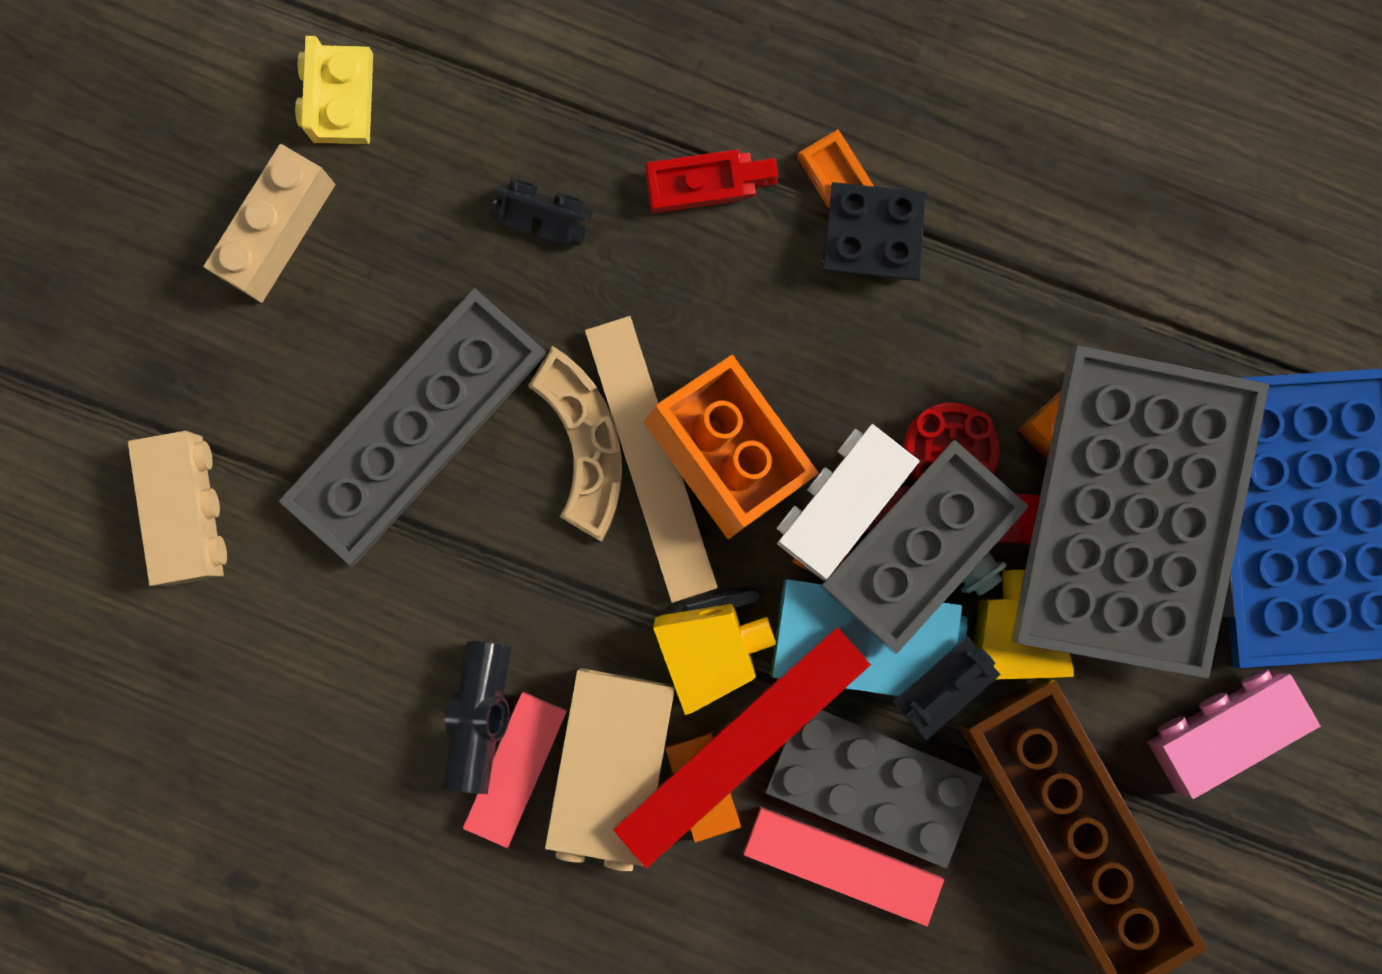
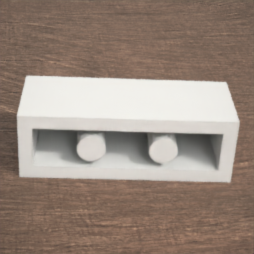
M873 424L864 434L857 429L853 431L837 451L845 457L833 473L825 467L807 489V491L814 495L810 503L803 511L794 506L776 528L784 534L777 544L822 580H826L920 462Z

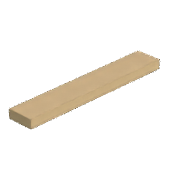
M628 316L585 330L671 602L718 588L682 475L643 423L655 405L658 404L631 317Z

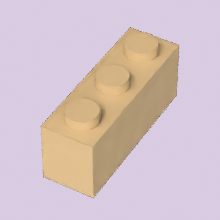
M280 144L203 267L223 281L262 303L336 184L322 167Z
M188 431L128 441L149 586H172L224 576L222 565L227 562V550L223 538L217 535L215 517H218L220 514V505L215 490L213 488L210 489L208 470L212 468L213 461L208 443L203 441L202 436Z

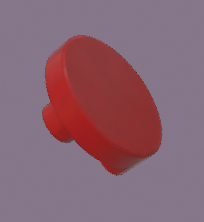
M954 402L934 405L918 415L909 425L902 444L905 450L920 461L909 474L913 482L917 481L954 440L994 474L999 461L1000 447L991 418L984 412H980L971 406Z

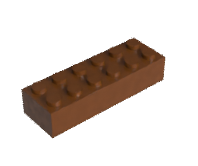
M1038 678L958 723L961 732L1097 974H1166L1208 950L1056 680Z

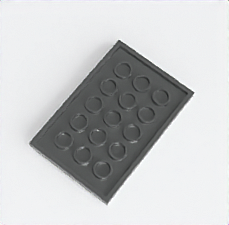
M1080 345L1070 346L1011 640L1017 644L1209 679L1270 384Z

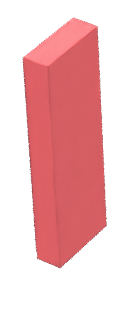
M526 692L521 693L509 721L508 729L501 739L493 758L488 794L477 795L463 829L506 848L509 847L567 710Z

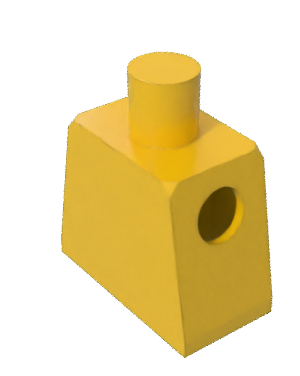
M1002 570L1003 599L980 600L974 635L976 647L979 650H985L995 661L994 667L1001 674L996 679L1074 677L1070 653L1017 644L1011 640L1025 570Z
M732 604L655 617L653 627L685 715L697 711L752 681L756 674L751 653L777 645L767 617L740 626Z

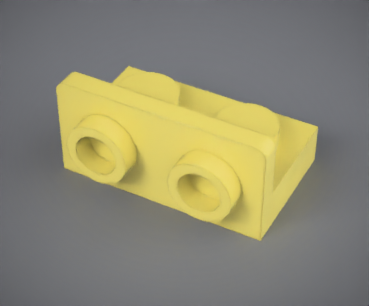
M306 36L305 52L300 51L298 54V74L300 80L303 81V98L298 97L295 106L298 126L302 127L313 143L370 144L373 52L370 47L322 46L316 36Z

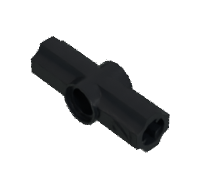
M467 641L459 693H455L450 698L445 710L444 722L448 734L451 735V743L443 785L444 789L488 794L495 745L497 741L504 737L510 719L509 705L503 698L511 651L509 646L481 641Z

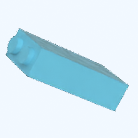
M786 579L783 580L775 636L777 645L774 646L770 675L774 678H780L835 627H838L871 664L846 688L900 696L966 637L967 617L961 616L962 605L942 603L898 654H894L821 588L822 584Z

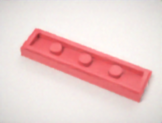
M761 806L743 851L747 857L927 927L944 879L939 875Z

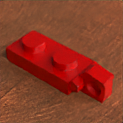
M738 149L645 163L652 214L745 201V198L756 197V188L777 185L779 178L776 158L751 161L750 153H739Z

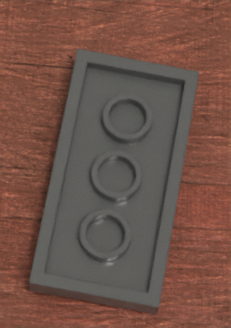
M954 440L820 587L892 653L898 654L1029 506Z
M821 710L783 744L766 785L765 793L947 869L981 783L982 776Z

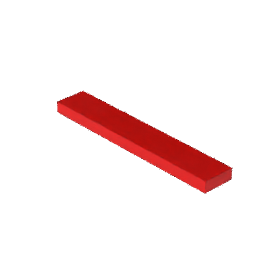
M835 627L613 828V831L647 869L871 664L838 627Z

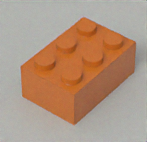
M733 355L655 405L643 421L727 539H730L819 474Z

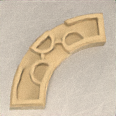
M552 346L528 387L540 395L558 414L572 445L574 456L573 482L569 498L560 517L602 542L612 523L621 491L622 454L618 433L609 408L593 381L573 360Z

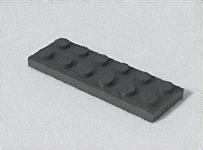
M474 288L286 492L279 502L348 565L355 566L547 355L546 351Z

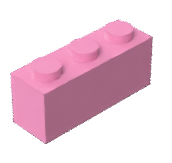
M1268 669L1256 671L1241 680L1243 687L1230 695L1226 693L1216 694L1199 705L1202 711L1188 719H1185L1184 716L1171 719L1157 729L1160 735L1147 741L1176 793L1195 799L1321 727L1291 674L1269 672Z

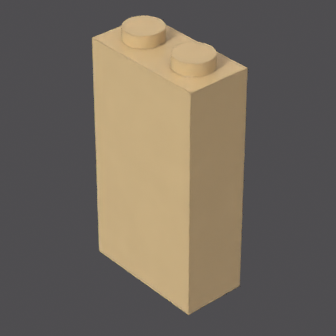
M583 668L577 670L545 849L556 851V858L569 862H584L585 856L605 859V867L620 871H632L634 865L644 866L616 835L613 828L658 787L675 689L674 684Z

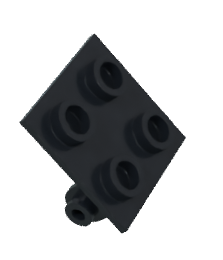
M832 182L826 247H824L822 259L824 271L919 281L926 192Z

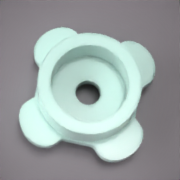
M988 552L962 581L965 585L960 590L963 593H970L975 590L979 596L986 593L1002 581L999 572L1007 566L1004 561L1001 563L996 562Z

